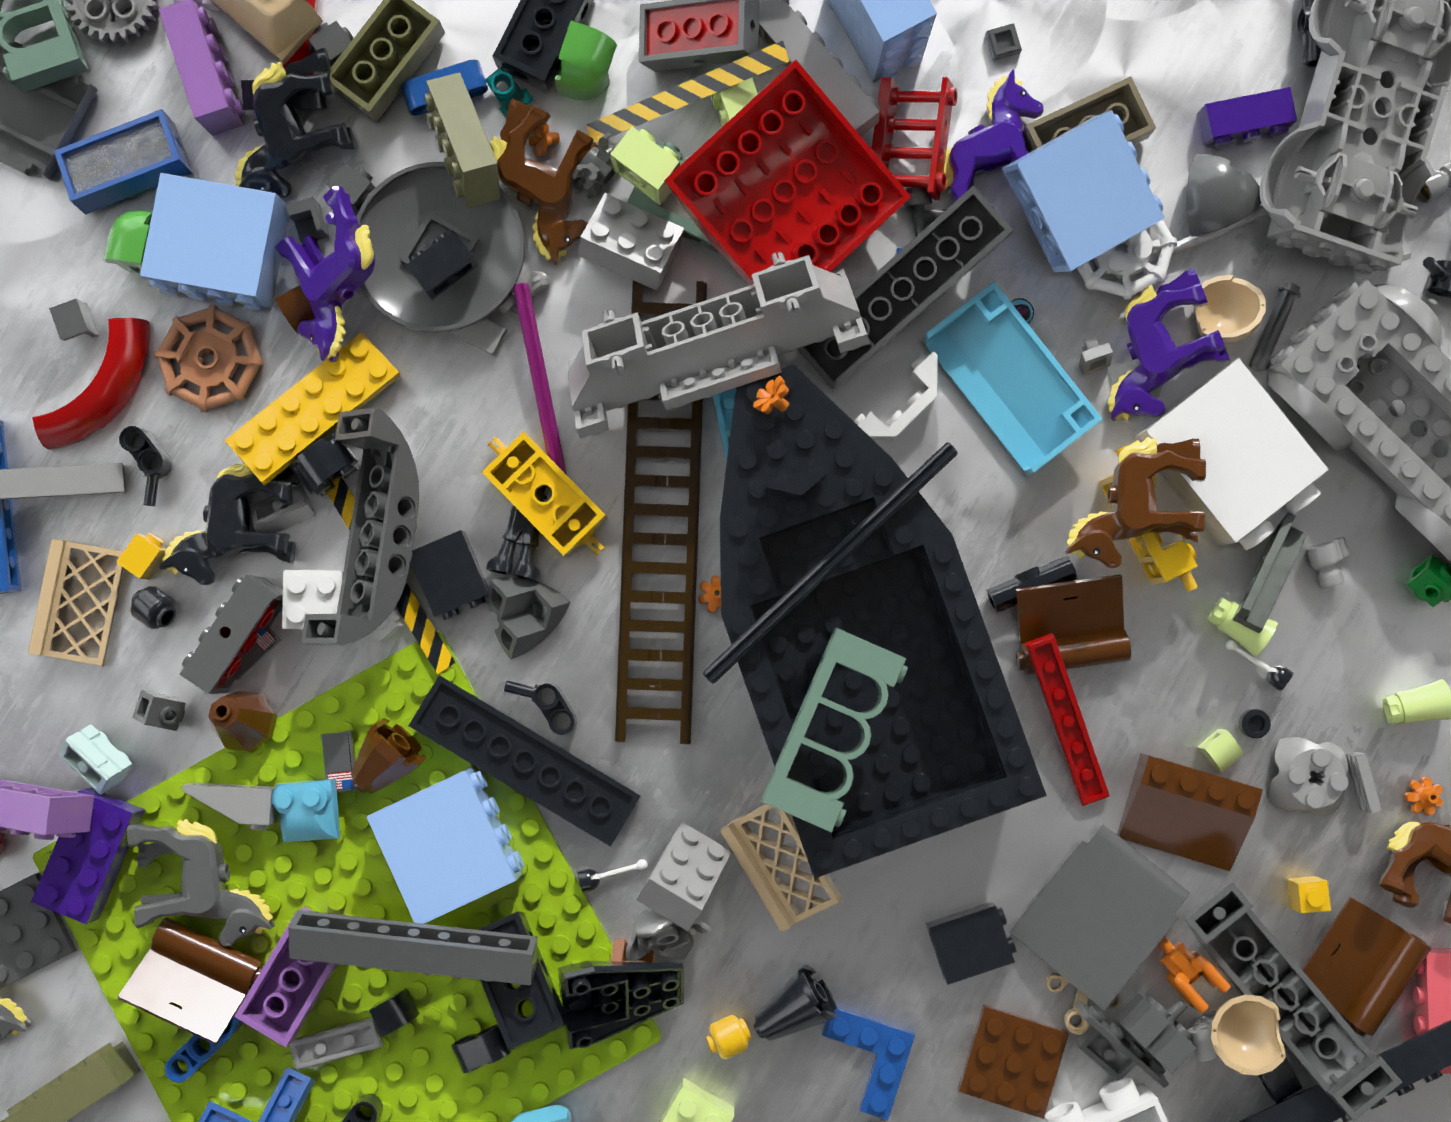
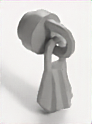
M532 272L527 282L531 297L549 286L548 276L545 272ZM512 291L498 310L517 320L519 319V314H515L510 310L511 307L513 310L517 309L515 294Z

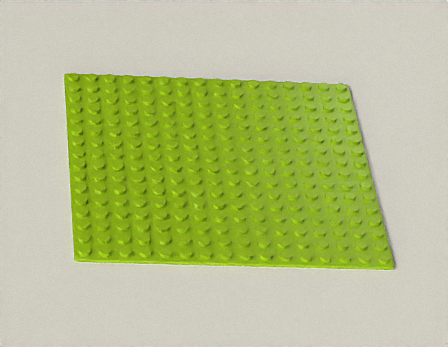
M437 631L456 662L441 673H436L416 641L277 718L272 739L267 743L259 745L257 747L259 749L255 752L247 753L223 748L127 801L130 804L145 809L139 824L154 827L173 826L177 829V822L187 819L191 824L196 821L215 832L216 838L222 846L224 864L227 863L230 869V879L226 881L227 890H249L250 894L260 895V899L265 900L264 904L269 906L270 914L273 916L274 927L263 929L261 934L252 932L230 946L262 961V969L295 913L305 906L319 913L414 923L366 816L474 766L408 726L439 675L477 697L441 631ZM384 718L390 721L387 724L388 726L393 728L398 724L411 734L421 745L422 749L418 752L419 756L424 754L426 760L417 769L372 794L369 792L363 793L358 789L337 792L340 838L283 842L279 812L277 822L267 825L266 830L249 829V824H239L182 791L183 784L191 782L276 787V784L326 780L321 734L353 731L355 758L357 759L367 732L376 722ZM481 770L488 786L484 787L488 797H494L499 807L498 819L501 825H507L511 833L512 840L509 843L513 851H518L522 857L524 867L521 869L523 873L516 881L424 924L478 930L517 911L525 913L533 935L538 937L537 945L560 998L558 967L583 961H611L613 944L585 893L582 894L581 886L535 801ZM57 841L33 854V861L41 876ZM138 846L129 847L100 918L91 923L83 924L64 915L62 916L171 1122H199L209 1101L253 1122H258L286 1067L296 1071L289 1045L284 1047L243 1022L241 1028L198 1071L183 1082H173L168 1079L165 1073V1065L193 1034L118 999V995L151 948L154 933L165 917L171 918L219 941V935L227 919H212L182 914L178 916H163L149 925L136 928L134 910L136 906L142 905V896L182 893L183 858L175 853H167L156 857L148 866L138 867ZM341 964L338 965L296 1038L370 1018L372 1016L369 1010L376 1003L407 988L420 1014L407 1024L382 1037L384 1045L380 1048L297 1070V1072L316 1081L295 1122H342L356 1102L366 1094H374L382 1101L383 1111L376 1122H511L518 1114L540 1109L656 1044L661 1039V1032L654 1019L651 1018L601 1042L591 1044L586 1048L569 1049L564 1026L522 1047L511 1050L509 1055L499 1061L485 1064L473 1071L463 1073L451 1045L465 1036L473 1033L478 1034L484 1029L498 1024L480 980L434 974L425 975L407 971L397 972L389 969L364 968L362 966ZM512 984L515 989L520 987V985ZM529 1000L522 1007L523 1013L527 1017L531 1016L534 1010L533 1004ZM231 1022L226 1029H231ZM200 1038V1046L204 1050H209L208 1041ZM179 1059L178 1065L180 1069L188 1071L187 1063ZM360 1107L361 1113L364 1116H373L370 1107Z

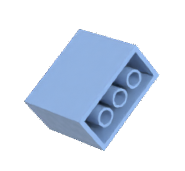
M828 0L873 83L880 80L881 77H893L897 74L898 69L906 65L908 68L913 67L923 59L922 57L937 15L930 0Z
M1112 110L1090 118L1002 168L1054 272L1072 271L1164 219L1162 202L1156 195H1153L1149 187L1150 178L1143 168L1140 169L1136 160V149L1131 142H1127L1122 132L1124 130L1123 123L1118 115H1114Z
M160 173L140 276L150 282L149 286L158 288L160 293L177 296V292L188 294L187 297L200 301H205L206 297L216 299L215 302L228 306H233L234 302L244 304L245 308L261 311L262 307L272 308L282 258L274 247L283 238H286L289 222L285 206L287 204L276 193Z
M475 766L366 816L414 923L424 924L516 881L523 873L521 869L524 867L522 857L518 851H513L509 843L512 840L511 833L506 824L501 825L497 816L500 813L494 797H488L484 788L488 786L486 778L481 770H476Z

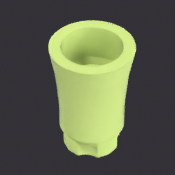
M1221 597L1210 612L1207 620L1215 625L1216 629L1245 647L1255 657L1258 656L1273 636L1278 622L1268 619L1263 630L1257 633L1233 621V616L1239 604L1234 601H1227Z
M1443 679L1422 687L1394 693V695L1382 700L1385 717L1389 724H1408L1420 721L1451 719V691Z

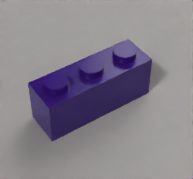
M1290 87L1207 103L1198 112L1204 145L1215 144V147L1227 146L1233 142L1232 140L1242 138L1243 142L1253 141L1260 138L1262 134L1271 133V136H1279L1289 132V128L1298 121Z

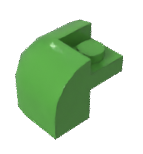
M570 21L558 58L561 60L560 74L555 77L558 95L582 101L591 100L601 95L610 83L608 71L617 47L616 42L595 28Z
M141 210L129 211L115 219L108 235L103 259L105 262L117 264L126 271L138 273L142 267L152 212Z

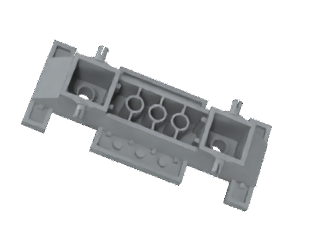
M778 252L779 259H777L776 253L772 255L774 265L766 270L752 274L753 285L642 322L638 312L616 318L613 309L608 308L609 315L607 310H604V322L581 331L583 346L576 358L568 360L571 404L574 411L576 431L580 439L590 435H597L609 429L606 411L622 408L627 404L642 399H649L660 393L666 410L682 407L699 399L710 398L715 394L782 373L777 355L792 352L797 348L812 343L822 342L833 336L836 338L840 353L856 350L861 346L870 344L844 268L829 272L812 265L809 255L796 260L785 261L784 254Z

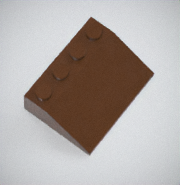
M1140 753L1117 835L1127 841L1231 871L1255 819L1263 789Z

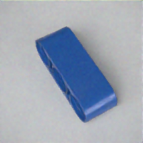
M475 59L467 60L402 83L401 89L409 114L418 116L429 113L424 101V94L428 93L426 83L428 80L460 72L471 99L486 93L488 85L485 81L480 61Z
M233 1017L230 1021L231 1029L224 1031L218 1043L215 1045L208 1042L209 1050H204L199 1043L200 1037L193 1035L167 1061L165 1073L168 1079L177 1083L188 1079L241 1028L243 1022ZM179 1059L187 1063L188 1071L180 1069L178 1065Z

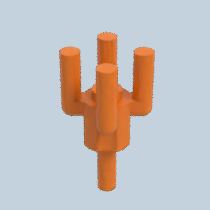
M1165 936L1159 942L1158 946L1164 952L1160 962L1169 971L1166 974V979L1192 1008L1195 1007L1199 1013L1206 1011L1209 1005L1190 984L1197 981L1201 975L1213 988L1217 987L1221 993H1225L1231 987L1206 957L1200 956L1195 951H1190L1183 942L1179 941L1173 945Z

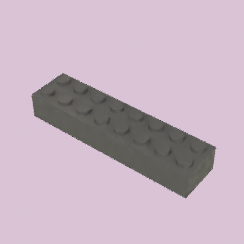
M973 185L853 293L870 344L861 346L856 350L840 353L836 338L833 336L822 342L797 348L798 351L832 390H836L1013 233V229Z

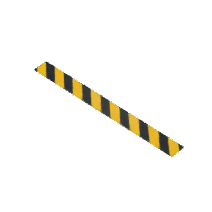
M780 41L586 125L588 135L594 139L593 143L596 144L607 133H610L611 137L629 130L631 126L636 127L783 65L789 62L784 41Z
M340 477L333 482L336 487L327 495L350 531L355 497L344 479ZM406 582L396 608L434 670L439 674L456 662Z

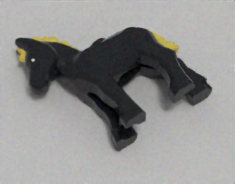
M326 48L318 49L300 61L287 64L285 69L282 67L281 62L277 64L272 63L269 70L264 68L252 84L254 94L253 107L257 118L254 119V126L258 136H263L265 144L254 147V150L247 151L245 157L238 160L237 171L234 173L236 186L272 192L284 198L291 194L292 187L288 181L279 175L278 170L292 165L308 152L324 147L356 148L351 127H346L345 122L305 133L299 115L290 101L294 94L302 90L317 91L325 96L335 94L334 86L327 72L331 71L332 65ZM313 71L326 72L317 75H307Z
M235 463L221 470L210 488L208 505L203 510V520L207 523L206 531L185 532L184 536L175 537V541L170 542V547L166 548L165 556L162 559L163 562L159 568L167 571L172 570L174 575L182 573L195 579L199 584L208 586L214 583L215 573L210 568L207 559L228 557L245 552H266L276 556L279 560L293 563L296 545L295 542L289 541L290 534L250 532L249 498L256 493H267L275 496L280 503L292 505V485H298L301 481L289 466L265 486L244 463L241 465Z

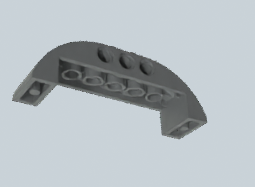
M376 407L339 412L335 441L363 449L337 614H306L301 644L345 645L369 635L392 613L406 584L412 559L414 534L417 529L419 480L413 455L402 432L384 411Z
M1233 882L1230 883L1185 921L1210 957L1241 995L1262 996L1278 1006L1280 1015L1279 1033L1286 1049L1323 1091L1355 1121L1399 1086L1402 1081L1381 1056L1370 1051L1251 910L1253 905Z

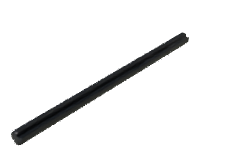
M947 442L711 663L703 671V675L707 680L714 684L955 458L958 454L955 447Z

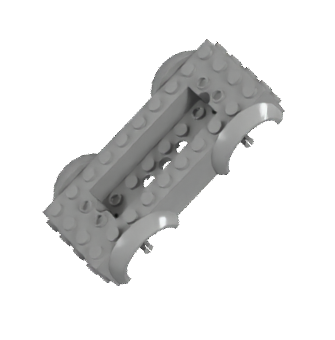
M1314 0L1309 17V31L1321 49V53L1298 129L1285 137L1275 148L1267 161L1260 183V200L1267 214L1272 219L1267 238L1276 240V245L1284 248L1296 247L1302 249V253L1307 256L1329 258L1328 262L1334 265L1345 266L1347 264L1355 267L1354 271L1361 274L1370 275L1378 270L1387 271L1388 268L1401 265L1403 261L1411 258L1412 252L1404 253L1402 248L1408 217L1412 219L1417 214L1414 211H1417L1418 207L1413 206L1421 188L1432 176L1434 170L1426 158L1445 93L1451 91V0ZM1382 72L1392 74L1394 83L1391 88H1384L1380 84L1379 80L1381 79ZM1377 100L1382 101L1385 105L1384 115L1379 114L1375 109ZM1367 128L1375 130L1377 134V141L1374 145H1368L1363 140V132Z
M1368 280L1359 284L1353 282L1348 287L1344 286L1333 296L1332 299L1335 303L1330 304L1327 308L1323 307L1312 317L1313 324L1309 325L1306 329L1303 327L1290 339L1293 342L1292 345H1289L1286 349H1280L1269 360L1272 365L1266 370L1268 372V386L1304 418L1334 450L1349 447L1398 494L1395 509L1451 562V360L1441 351L1444 340L1442 324L1437 315L1424 301L1404 288L1392 284L1372 285ZM1394 400H1401L1406 406L1405 413L1400 417H1395L1390 413L1389 406ZM1414 421H1419L1424 426V433L1420 437H1415L1410 431L1411 424ZM1436 441H1443L1448 446V452L1442 458H1437L1432 453L1431 448Z

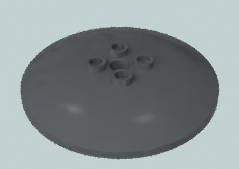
M427 162L413 165L394 173L380 183L362 204L356 217L360 226H369V239L371 240L375 255L374 271L360 286L369 301L386 317L404 327L435 333L451 332L472 326L496 311L513 291V287L516 285L521 274L525 257V236L519 214L509 196L500 186V200L466 208L463 198H457L453 187L455 178L453 175H448L444 162ZM453 230L474 256L478 266L431 300L410 273L406 264L410 262V258L416 252L425 251L431 247L433 241L443 233L448 234Z

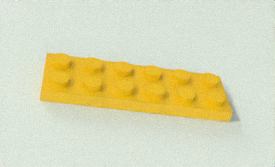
M361 332L340 349L336 362H331L329 358L224 441L265 486L291 463L296 461L303 451L336 429L339 412L361 409L400 377V373Z

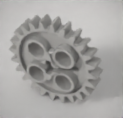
M66 0L71 4L66 10L73 16L71 20L79 26L78 29L85 35L88 34L94 41L99 38L105 45H107L109 39L115 45H119L120 37L127 43H130L131 34L141 38L139 29L143 28L149 31L150 29L146 22L147 20L156 21L157 19L151 12L159 11L158 9H160L154 2L156 0ZM132 7L130 13L123 15L125 9ZM104 8L102 14L95 17L96 12Z

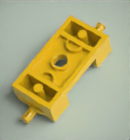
M524 431L508 447L495 436L492 440L500 448H497L491 441L487 445L492 448L498 457L482 473L564 557L567 558L577 547L584 544L598 556L600 552L593 544L601 551L605 547L593 535L608 517ZM541 486H548L552 490V497L547 502H540L536 498V492Z
M1126 446L1114 451L1117 456ZM1113 475L1099 481L1106 498L1109 485H1113ZM1156 475L1152 476L1154 488L1157 487L1154 482L1156 480ZM1149 532L1128 539L1151 585L1165 583L1180 577L1187 592L1199 587L1190 572L1198 567L1195 562L1197 555L1193 547L1189 543L1186 544L1185 540L1172 542L1161 547L1162 538L1159 533Z

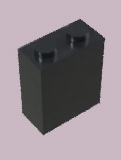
M459 530L412 550V566L435 618L443 617L445 621L460 615L459 609L469 605L471 609L487 603L485 598L489 595V586L465 531Z
M992 901L925 923L947 985L1015 963L1012 955L1017 952L1011 935L1006 936L1003 925L1007 924L1002 907L997 908Z

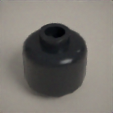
M155 586L139 590L132 597L130 609L132 616L150 629L166 627L176 616L175 600Z

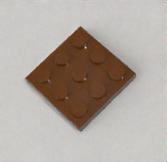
M983 1004L959 1081L958 1091L1044 1119L1068 1040V1031Z

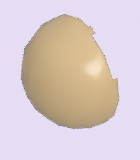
M1234 275L1217 276L1201 284L1209 305L1203 307L1193 306L1198 331L1202 337L1219 330L1224 343H1235L1249 337L1260 326L1266 313V298L1260 287L1258 289L1249 281L1235 278Z
M1242 995L1227 1000L1216 1010L1210 1025L1211 1041L1215 1053L1226 1066L1241 1074L1258 1076L1273 1071L1285 1060L1284 1044L1279 1033L1280 1015L1278 1006L1262 996Z

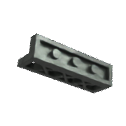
M1289 512L1277 525L1232 619L1257 633L1263 630L1308 535L1291 526L1296 515Z

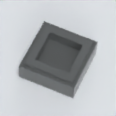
M1014 23L986 31L985 35L993 61L1021 53L1022 48Z

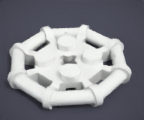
M1161 220L1152 225L1160 239L1152 241L1145 229L1122 242V244L1128 246L1127 254H1123L1121 251L1116 252L1114 249L1117 246L1093 258L1098 268L1094 273L1088 262L1077 267L1086 283L1085 287L1089 290L1093 288L1122 296L1124 300L1131 299L1132 295L1148 288L1150 285L1158 282L1163 283L1167 279L1166 272L1174 247L1177 246V238L1171 235L1164 221ZM1161 250L1157 265L1150 264L1148 261L1151 252ZM1141 271L1147 274L1132 283L1129 278ZM1103 275H1116V278L1121 279V284L1101 278Z

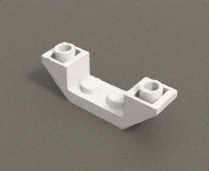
M934 351L928 357L923 353L911 365L914 370L910 377L925 392L922 393L918 390L907 401L910 407L903 414L898 410L887 421L890 425L888 428L872 412L866 417L863 414L859 415L854 422L873 440H894L937 397L938 355Z

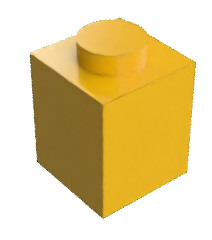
M136 533L116 563L139 579L150 580L163 562L162 559L166 551L162 547L164 542L151 533H148V535Z
M1317 876L1286 879L1289 907L1299 913L1331 911L1327 880Z

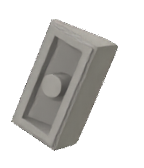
M302 483L292 487V505L280 503L275 496H271L249 506L253 526L258 533H277L315 516L314 509Z

